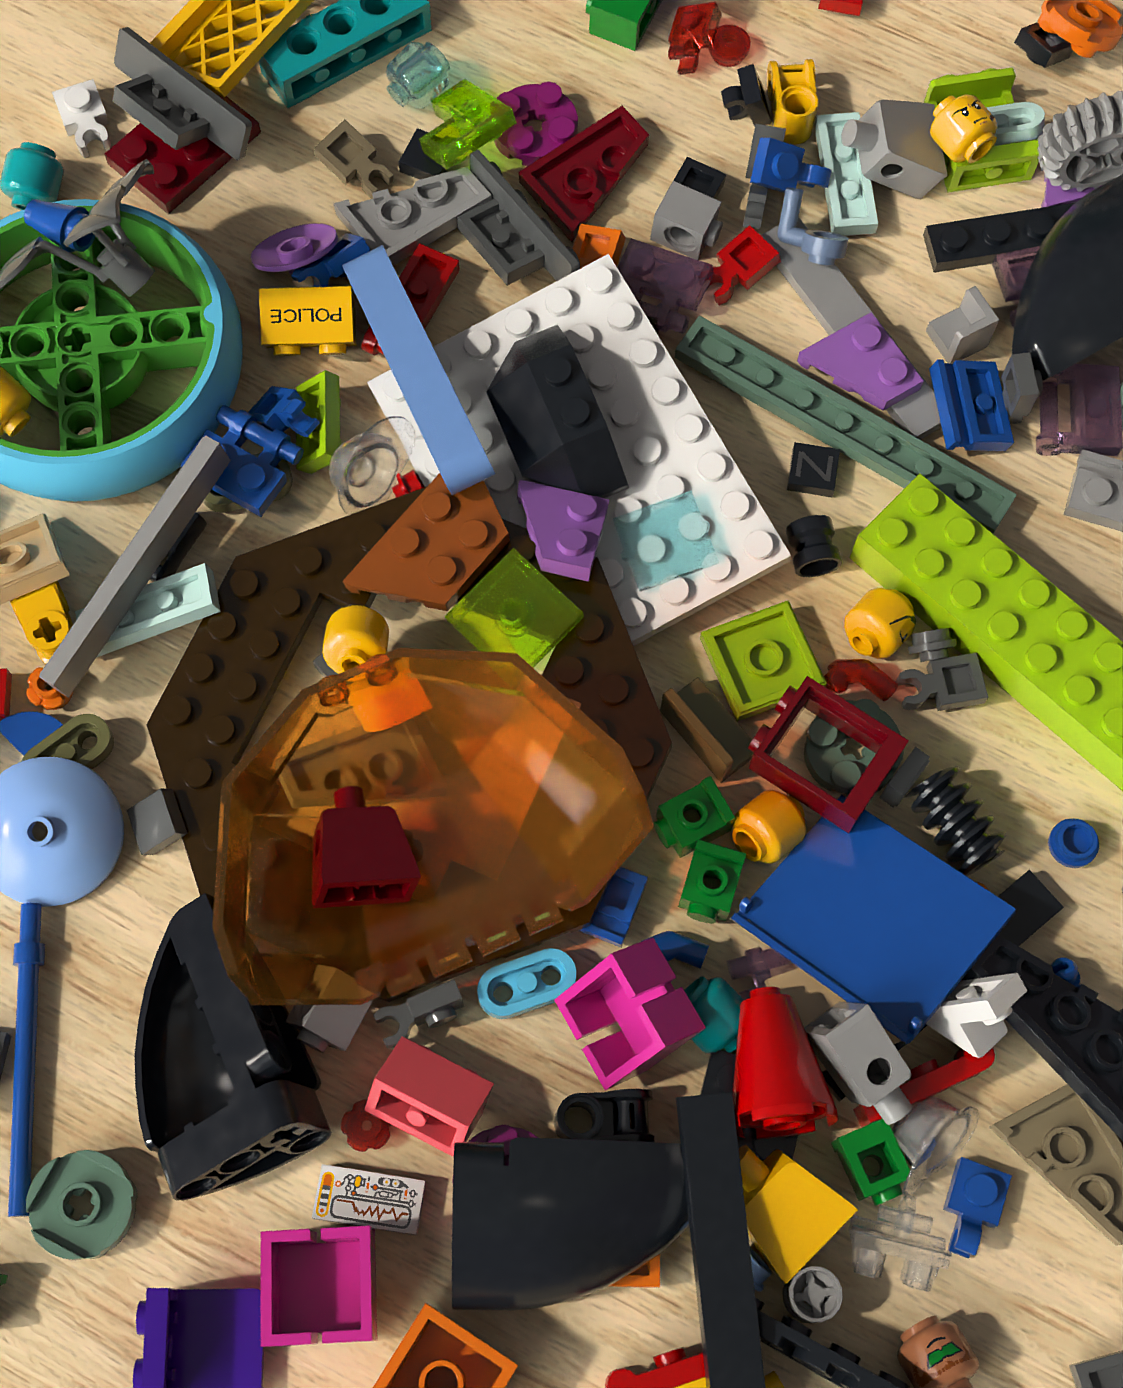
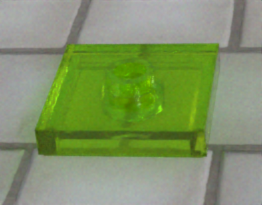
M513 548L444 617L449 624L516 686L584 618V614Z

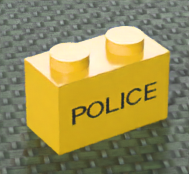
M351 286L259 289L261 345L266 348H273L274 356L301 355V347H319L320 355L346 354V346H357L355 292Z

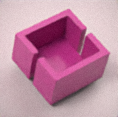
M653 937L611 953L554 999L576 1040L616 1023L622 1029L582 1049L605 1091L646 1072L706 1029L684 989L680 987L675 990L671 982L677 977Z
M371 1226L321 1228V1240L326 1243H317V1233L311 1229L260 1231L261 1347L318 1344V1333H322V1343L325 1344L377 1341L374 1228Z

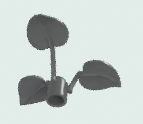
M148 159L140 162L124 177L115 182L91 208L89 215L82 218L73 227L63 242L68 247L77 239L92 232L106 247L97 257V260L102 264L101 268L44 241L39 236L16 252L0 270V289L17 276L32 259L44 253H51L96 275L103 283L110 278L128 297L135 294L150 279L155 270L135 251L137 247L127 238L119 224L121 222L120 203L140 177L154 174L152 163ZM110 225L118 240L112 241L101 228Z

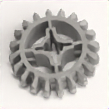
M1122 90L1117 91L1111 96H1107L1105 92H1102L1099 97L1090 100L1085 97L1084 102L1076 106L1068 105L1065 113L1055 114L1053 122L1042 127L1043 134L1037 138L1039 145L1037 149L1039 153L1038 160L1041 170L1044 171L1045 177L1050 180L1052 186H1061L1062 190H1070L1075 187L1079 192H1082L1088 187L1097 189L1123 174Z

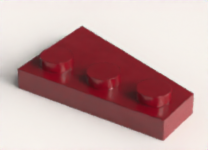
M622 105L519 171V183L568 239L573 242L577 236L580 224L588 223L648 146L649 134Z

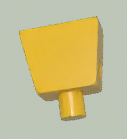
M747 1145L739 1148L748 1237L765 1263L787 1284L858 1210L853 1204L779 1149L773 1151L762 1162Z

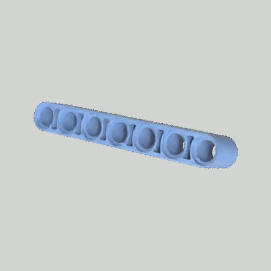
M383 245L343 264L342 267L451 495L453 496L495 475L494 469Z

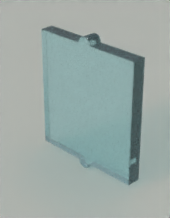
M692 491L613 518V523L624 549L621 552L622 560L628 561L639 592L719 564L708 535L710 524L707 521H703Z

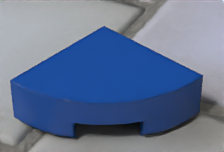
M21 712L0 721V733L24 756L32 747L63 724L54 717L44 713Z

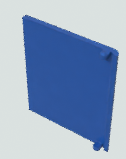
M841 794L837 800L843 803L846 797ZM864 810L849 834L829 820L821 817L805 835V838L790 852L751 898L746 896L741 900L740 910L737 913L735 912L731 919L846 1002L868 1004L884 1029L905 1044H909L1015 915L1016 908Z

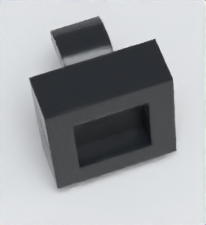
M754 63L737 69L741 86H730L721 91L725 109H728L730 120H739L749 114L754 127L755 124L767 125L772 123L764 87Z

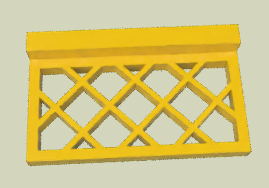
M190 0L156 35L150 44L216 95L225 98L314 0ZM283 9L279 15L265 19L266 14ZM257 18L256 23L237 29V24ZM257 38L251 45L238 48L239 43ZM229 47L230 52L210 58V53ZM230 67L219 79L211 77L212 72Z

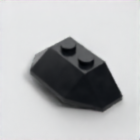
M555 325L514 342L486 393L521 476L538 484L600 498H606L628 489L629 485L606 421L575 351L560 327Z

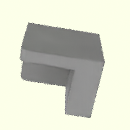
M974 286L966 290L959 308L930 321L926 332L946 362L953 364L955 360H962L987 348L999 318L978 288Z

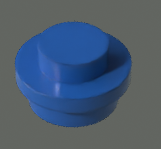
M1065 819L1051 830L1048 846L1050 853L1057 862L1069 868H1080L1088 865L1096 857L1099 850V839L1092 826L1085 821Z

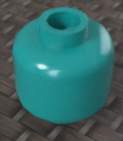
M23 142L20 148H13L6 154L0 178V188L6 196L12 199L11 206L21 211L33 199L56 202L59 196L64 169L62 164L56 159V153L53 150L39 144Z
M704 976L697 978L684 991L706 1029L691 1040L705 1053H714L723 1048L730 1053L737 1049L740 1004L744 999L721 977L708 980Z

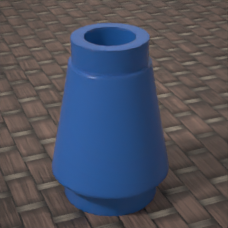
M33 199L25 208V223L70 253L86 251L96 237L91 232L77 239L68 247L63 244L73 227L82 218L89 215L88 211L83 207Z

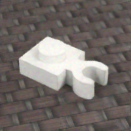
M93 79L52 92L67 135H75L77 147L84 158L89 157L87 144L92 140H100L106 151L112 147L108 132L103 126L109 124V120Z

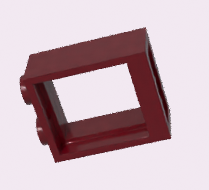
M807 676L798 690L790 685L775 707V711L781 715L772 728L763 724L752 739L748 749L754 752L749 769L849 834L902 754L909 740ZM804 708L876 753L843 803L771 757Z

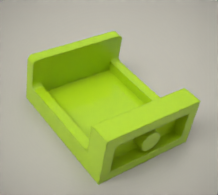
M990 68L977 73L957 76L949 74L930 81L924 103L934 104L936 108L941 101L949 96L958 98L965 94L976 96L985 107L1015 103L1011 92L1016 78L1014 68L998 70ZM1038 140L993 146L984 157L974 163H969L968 161L953 162L943 152L947 176L944 178L947 193L1031 180L1039 162Z

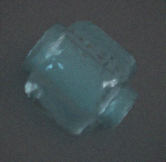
M411 42L387 65L386 74L390 82L386 87L387 91L402 107L409 104L414 108L424 109L447 88L450 80L448 76L450 65L445 56L433 44L426 42L423 45L419 42Z

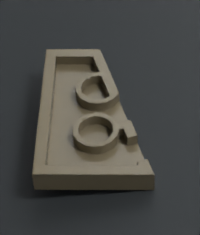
M1068 1084L989 1126L991 1130L1115 1246L1123 1244V1145L1115 1132Z

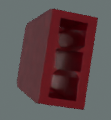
M345 786L336 790L333 794L335 808H328L321 812L313 836V909L409 902L420 881L421 875L396 810L390 806L366 807L364 791L359 786Z

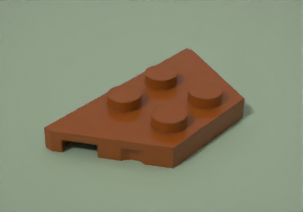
M439 473L343 580L345 588L352 593L360 594L362 590L386 595L388 600L403 603L420 602L428 608L448 611L510 541L509 533L484 480L452 496Z

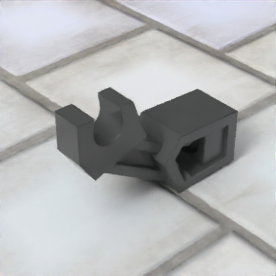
M755 124L746 172L747 179H751L759 139L773 138L784 142L785 128ZM753 183L750 186L743 227L747 228L750 225L753 229H761L768 188Z

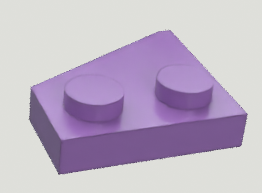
M872 312L800 351L797 359L801 367L809 370L812 365L834 377L833 384L848 392L858 393L864 401L883 411L919 391L924 382Z
M520 480L517 500L519 504H523L527 516L526 527L530 539L536 544L535 555L540 570L589 581L608 511L609 499Z

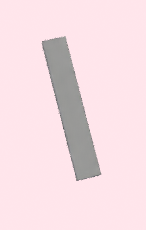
M798 217L797 227L808 230ZM779 225L761 234L780 254L781 262L776 265L828 335L872 312L836 265H821L810 262L808 260L809 254L803 252L801 247L781 242L777 236ZM925 380L919 391L886 409L900 429L920 440L942 428L934 391Z
M207 435L202 437L40 672L39 677L66 697H70L231 460L219 442Z

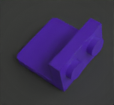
M256 1288L146 1289V1301H139L136 1313V1331L138 1335H144L143 1358H137L134 1364L133 1388H263L264 1347H261V1290Z

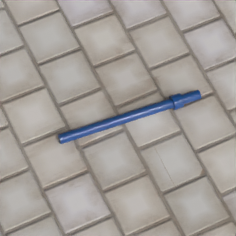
M39 903L21 904L19 943L14 944L13 965L18 967L8 1217L29 1216V1213L26 1212V1198L31 1185L39 967L45 965V944L40 943L42 905Z

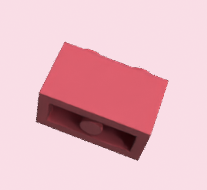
M402 1036L374 1078L364 1110L454 1157L455 1142H467L483 1114L494 1083L479 1076L476 1072L465 1069L434 1053L431 1049Z

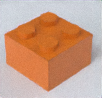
M425 1303L373 1388H505L519 1365L431 1305Z

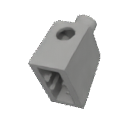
M882 99L877 101L859 120L850 119L843 127L841 134L842 143L844 146L858 149L862 174L869 180L921 199L947 176L943 151L930 135L931 124L935 119L933 116L934 104Z
M838 1002L804 1027L815 1055L851 1102L868 1107L874 1106L886 1125L899 1121L912 1110L913 1106L899 1087L911 1077V1071L868 1004Z

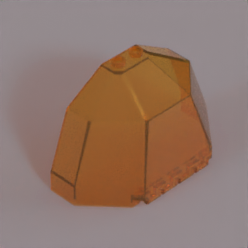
M397 648L385 654L372 656L365 663L337 675L326 676L318 683L301 690L222 781L212 929L227 976L252 1005H362L378 998L384 985H386L390 996L394 997L425 983L421 968L429 965L434 978H437L473 962L468 948L471 945L477 943L484 957L520 941L521 938L515 927L518 924L525 922L530 935H533L564 921L559 908L573 911L589 904L654 828L643 788L623 748L517 653ZM345 786H359L364 791L366 807L390 806L396 810L421 875L420 881L409 902L313 909V836L321 812L328 808H335L333 794L336 790Z

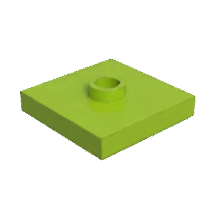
M789 600L702 631L700 634L702 645L737 722L775 708L788 687L791 685L798 690L807 676L824 687L827 685Z

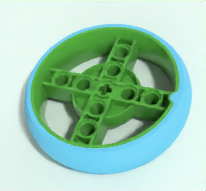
M76 199L53 203L83 207L89 213L99 200ZM120 203L121 222L119 224L127 238L137 247L135 251L148 264L167 272L184 284L193 293L200 306L138 312L120 293L103 286V282L96 275L82 268L73 271L80 267L51 253H44L32 259L17 276L0 289L1 293L6 287L22 276L51 263L52 289L42 293L29 303L20 314L15 325L0 327V366L23 385L39 402L59 412L60 451L26 447L0 437V484L32 496L51 500L76 502L113 498L140 490L170 475L181 467L180 464L207 429L213 433L220 425L216 421L217 412L223 405L230 406L241 373L243 352L240 314L234 295L212 258L196 241L162 217L146 210ZM25 209L0 220V270L16 252L39 236L44 241L59 247L25 223ZM110 225L101 228L112 241L118 240ZM95 237L94 242L86 251L71 253L101 268L102 264L97 260V257L106 247ZM85 306V307H84L83 309H81V310L74 311V310H75L76 308H78V307ZM181 336L175 341L167 342L171 337ZM135 341L129 346L121 347L125 342ZM41 351L39 354L29 357L33 352ZM198 366L194 377L185 391L161 416L135 433L112 442L110 409L127 400L138 389L147 372ZM91 386L85 392L76 393L82 387ZM94 427L89 433L78 435L82 429Z

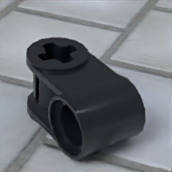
M620 1089L608 1092L569 1095L562 1101L555 1114V1132L560 1139L655 1142V1136L649 1133L648 1101L653 1099L652 1090ZM572 1107L584 1108L592 1117V1128L585 1133L573 1132L565 1123V1112ZM629 1108L631 1109V1124H632V1129L630 1128Z

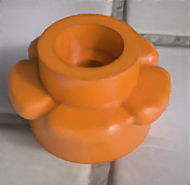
M43 667L36 668L27 680L29 688L26 690L29 701L33 705L41 706L47 710H57L67 705L72 698L73 692L68 698L54 688L47 690V683L39 677Z

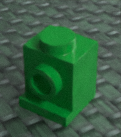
M709 776L703 779L700 784L659 805L656 813L657 821L653 824L663 845L667 849L673 846L681 858L695 850L698 839L711 842L730 832L736 817L712 777ZM689 809H695L701 819L697 822H689L684 818L683 813Z
M698 839L678 907L686 909L687 916L700 922L713 924L716 923V919L726 921L746 853ZM707 875L720 879L721 886L717 889H709L704 885L703 877Z
M883 1119L838 1137L831 1143L834 1152H837L858 1201L871 1196L875 1206L904 1194L900 1183L913 1178L890 1125H886ZM865 1157H872L878 1161L880 1170L876 1176H870L865 1173L862 1166Z

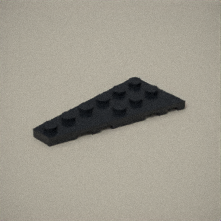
M998 934L964 977L970 980L1011 973L1019 974L1027 992L1011 1006L1013 1011L1005 1020L1123 1141V1009L1117 1011L1098 1000L1099 993L1083 984L1078 987L1054 974L1050 964Z

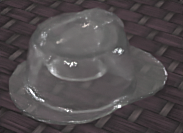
M390 416L382 419L366 430V432H362L342 442L335 450L330 460L329 477L334 488L338 491L339 504L346 514L350 515L388 501L393 491L392 487L395 486L397 481L396 475L398 473L401 474L415 446L416 432L409 420L402 416Z
M932 1096L914 1105L906 1116L893 1123V1134L906 1162L911 1167L903 1187L904 1197H910L932 1174L949 1164L960 1153L977 1127L979 1120L978 1109L971 1106L959 1109L943 1099Z

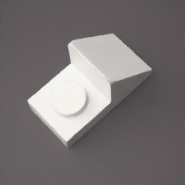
M1018 973L960 981L926 1024L972 1056L977 1058L983 1057L1007 1034V1027L1003 1020L1012 1013L1013 1009L1011 1006L1027 992V989Z

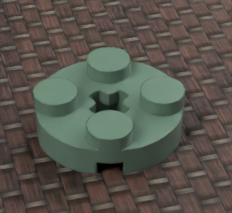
M870 699L846 700L901 735L893 719L885 711L881 710L874 701ZM816 716L806 736L804 746L806 766L820 786L829 791L833 789L839 793H845L847 797L876 753L864 747L861 751L862 759L857 760L853 754L844 755L841 749L846 745V739L851 737ZM902 752L876 793L890 782L903 760L904 752Z
M81 1150L76 1151V1153H69L61 1158L57 1157L42 1167L28 1190L26 1212L29 1213V1222L33 1229L31 1232L36 1242L44 1250L57 1257L69 1260L100 1258L116 1247L128 1233L135 1217L137 1188L120 1163L100 1152ZM86 1190H89L93 1194L90 1202L94 1205V1210L90 1215L83 1214L76 1221L72 1218L74 1208L68 1204L73 1194L83 1196Z

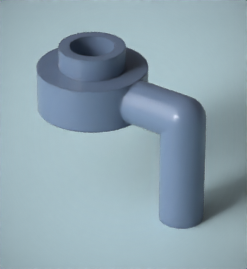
M786 187L777 233L778 239L783 243L801 247L803 252L809 254L808 260L816 264L835 265L836 259L845 258L849 241L848 237L833 232L805 230L797 227L803 190Z

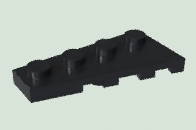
M755 1297L760 1342L840 1388H910L908 1384L887 1372L880 1370L879 1374L876 1375L859 1365L861 1361L859 1356L833 1342L827 1348L810 1339L813 1331L800 1322L786 1315H783L779 1322L761 1312L765 1303Z

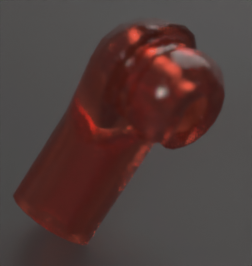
M836 659L827 666L828 672L824 675L827 682L826 688L837 694L846 691L849 684H861L881 701L885 702L898 688V683L867 659Z

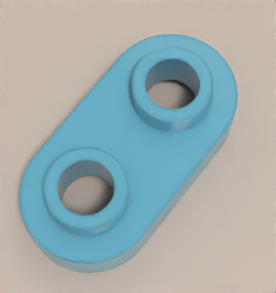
M554 948L543 949L488 969L478 982L477 994L480 1006L491 1017L509 1019L555 1003L554 999L576 982V967L568 954ZM548 969L556 970L560 974L561 979L555 985H547L541 979L543 972ZM499 986L509 987L513 992L512 998L507 1002L497 1001L493 996L495 989Z

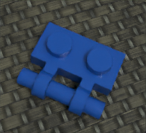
M223 405L217 412L216 421L229 428L222 438L207 429L180 466L182 468L205 435L219 442L231 461L212 490L262 517L287 482L285 473L275 467L281 459L297 465L304 454V449L292 443L291 437L279 429L271 431L258 424L256 417L245 410L237 412ZM247 439L264 448L258 457L241 448Z

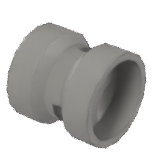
M809 1266L801 1269L783 1287V1303L786 1310L794 1319L803 1323H821L831 1319L839 1311L843 1301L842 1287L838 1278L831 1271L820 1266Z

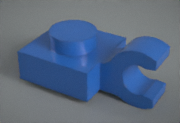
M760 138L750 183L785 193L786 187L796 188L797 183L814 188L815 185L828 188L832 170L818 165L803 163L804 148L773 138Z
M346 233L338 238L336 245L330 252L318 261L294 270L291 277L294 281L302 282L311 276L314 281L313 287H328V281L331 276L335 278L347 277L342 267L343 264L371 250L363 237Z
M271 386L248 412L256 417L258 424L271 431L279 429L284 432L291 428L303 437H308L320 424L318 419L311 418L302 411L306 406V402L295 389Z
M964 1157L957 1160L943 1210L958 1215L948 1246L949 1252L967 1259L970 1257V1254L976 1255L981 1239L982 1225L995 1228L999 1224L1012 1175Z

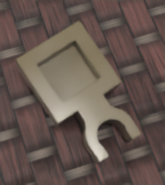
M345 119L314 147V155L343 183L347 184L356 177L361 181L363 191L371 199H373L372 193L377 192L378 189L370 183V179L379 177L388 186L393 182L394 174L382 164L372 162L376 157L377 149Z

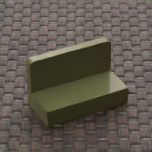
M699 677L677 693L673 688L663 693L660 712L720 783L752 759L754 752L748 749L752 739Z

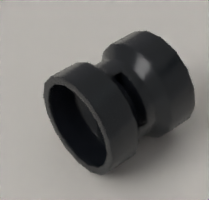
M806 516L795 520L787 526L788 543L797 552L793 557L795 573L798 576H821L841 566L842 560L839 549L832 544V537L835 531L832 519L829 516Z

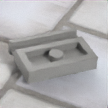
M1083 449L1077 459V468L1073 475L1064 515L1123 532V461Z

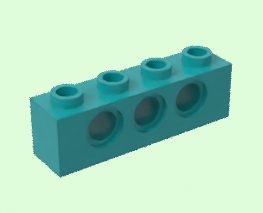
M338 0L327 8L315 14H310L299 23L289 27L259 60L261 73L289 109L432 31L430 2L428 0Z

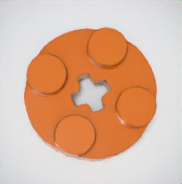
M1045 0L1041 6L1042 13L1038 19L1039 26L1046 32L1057 34L1071 43L1072 50L1082 57L1092 58L1097 51L1106 52L1114 49L1123 36V25L1120 26L1118 24L1122 14L1108 0Z

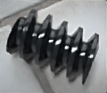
M955 766L930 776L914 787L905 797L918 795L911 809L916 814L930 811L922 825L927 830L942 827L935 836L934 842L938 846L953 843L945 858L950 863L965 860L958 871L965 876H969L995 860L1004 852L1000 851L998 847L1007 835L1004 831L988 834L987 829L995 818L993 815L976 817V812L984 802L981 798L968 802L964 800V796L972 785L970 782L954 786L952 781L960 771V768Z

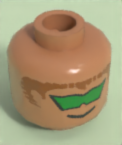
M931 1316L902 1333L900 1338L903 1344L897 1352V1358L914 1388H973L969 1379L978 1371L979 1362L955 1322H940L937 1316Z

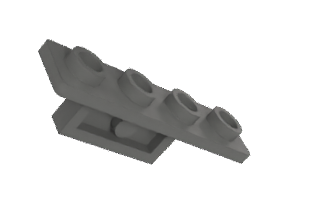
M124 27L119 29L114 64L132 80L115 86L113 102L175 150L207 137L235 160L245 157L252 128L251 121L131 28Z
M479 150L470 153V171L490 192L492 200L457 216L458 230L508 286L543 267L556 281L579 270L580 262L575 251L569 246L565 247L556 237L549 222L545 218H539L530 208L523 193L518 189L514 190L504 179L497 164L492 161L489 162Z

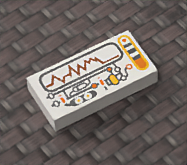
M322 1164L312 1218L354 1226H371L374 1229L417 1236L426 1181Z

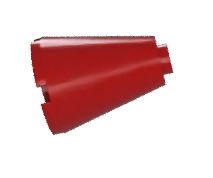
M772 986L750 991V998L742 1001L740 1004L732 1094L737 1137L744 1138L743 1128H755L757 1139L807 1134L816 1131L815 1120L827 1117L828 1127L834 1125L838 1121L837 1108L792 996L781 994L779 987Z

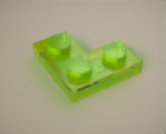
M463 79L431 100L435 115L445 122L419 138V142L425 155L445 169H449L453 165L462 163L470 153L486 143L498 139L504 131L517 122L512 108L468 80Z

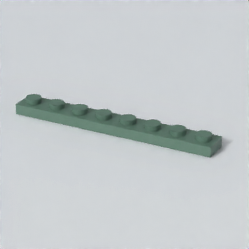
M700 315L675 349L674 358L830 447L840 449V452L902 488H905L919 473L922 474L992 534H994L1017 494Z

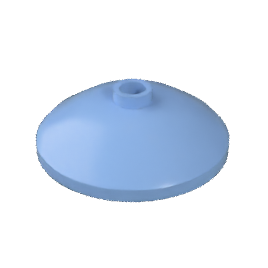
M59 757L28 759L0 773V892L21 903H39L42 907L74 902L98 888L113 871L121 854L124 840V820L121 807L116 795L107 782L89 767L76 761ZM38 822L44 823L48 829V834L42 841L36 840L32 834V829Z

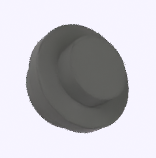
M949 628L911 634L913 646L908 647L909 654L919 653L920 662L949 657L948 648L956 647L957 642L956 639H951Z

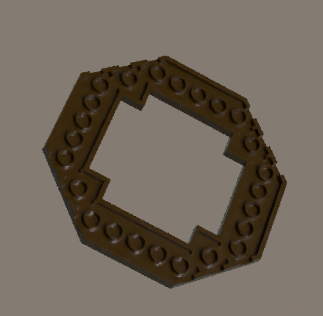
M426 487L236 556L217 591L221 612L202 619L146 724L166 789H173L188 833L182 837L200 896L207 893L222 901L230 910L246 936L314 968L335 971L387 1002L406 996L409 992L427 985L438 984L475 970V967L496 959L507 958L539 946L542 942L565 933H573L590 926L672 749L671 738L598 557L594 559L589 581L541 571L535 555L536 544L530 539L527 528L502 518L509 533L510 541L455 604L555 646L537 683L538 690L579 707L498 881H495L452 861L431 906L411 898L409 902L313 909V853L258 829L279 786L270 779L238 766V763L323 599L342 607L352 605L371 607L377 593L362 590L360 594L352 593L345 588L343 580Z

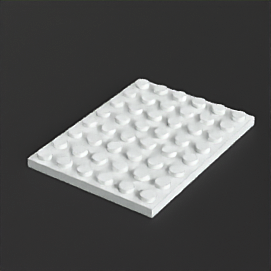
M609 254L433 347L494 469L495 475L485 479L484 482L501 518L527 528V516L523 504L518 503L517 491L520 480L533 481L521 476L486 391L514 342L555 325H558L575 351L606 421L629 485L628 489L604 498L609 499V505L595 557H598L633 646L791 561L790 552ZM390 369L367 383L423 486L427 487L440 472ZM500 623L539 696L545 695L546 693L538 690L537 683L555 646Z

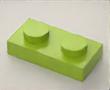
M326 370L296 387V391L306 402V406L302 411L307 416L316 418L320 422L308 437H303L296 433V445L304 449V454L296 465V469L308 474H313L340 459L341 399L339 376Z

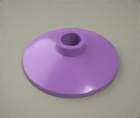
M313 223L291 227L259 243L251 253V261L258 270L266 272L289 271V274L292 275L294 270L308 266L330 252L336 245L338 236L336 230L327 224Z

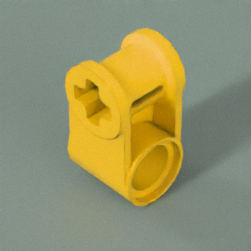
M806 59L803 64L778 65L777 61H769L767 67L768 99L771 101L774 127L786 129L785 143L793 145L804 143L812 135L818 107L813 59Z
M58 581L10 600L27 640L36 649L38 656L45 665L73 626L69 614V605Z

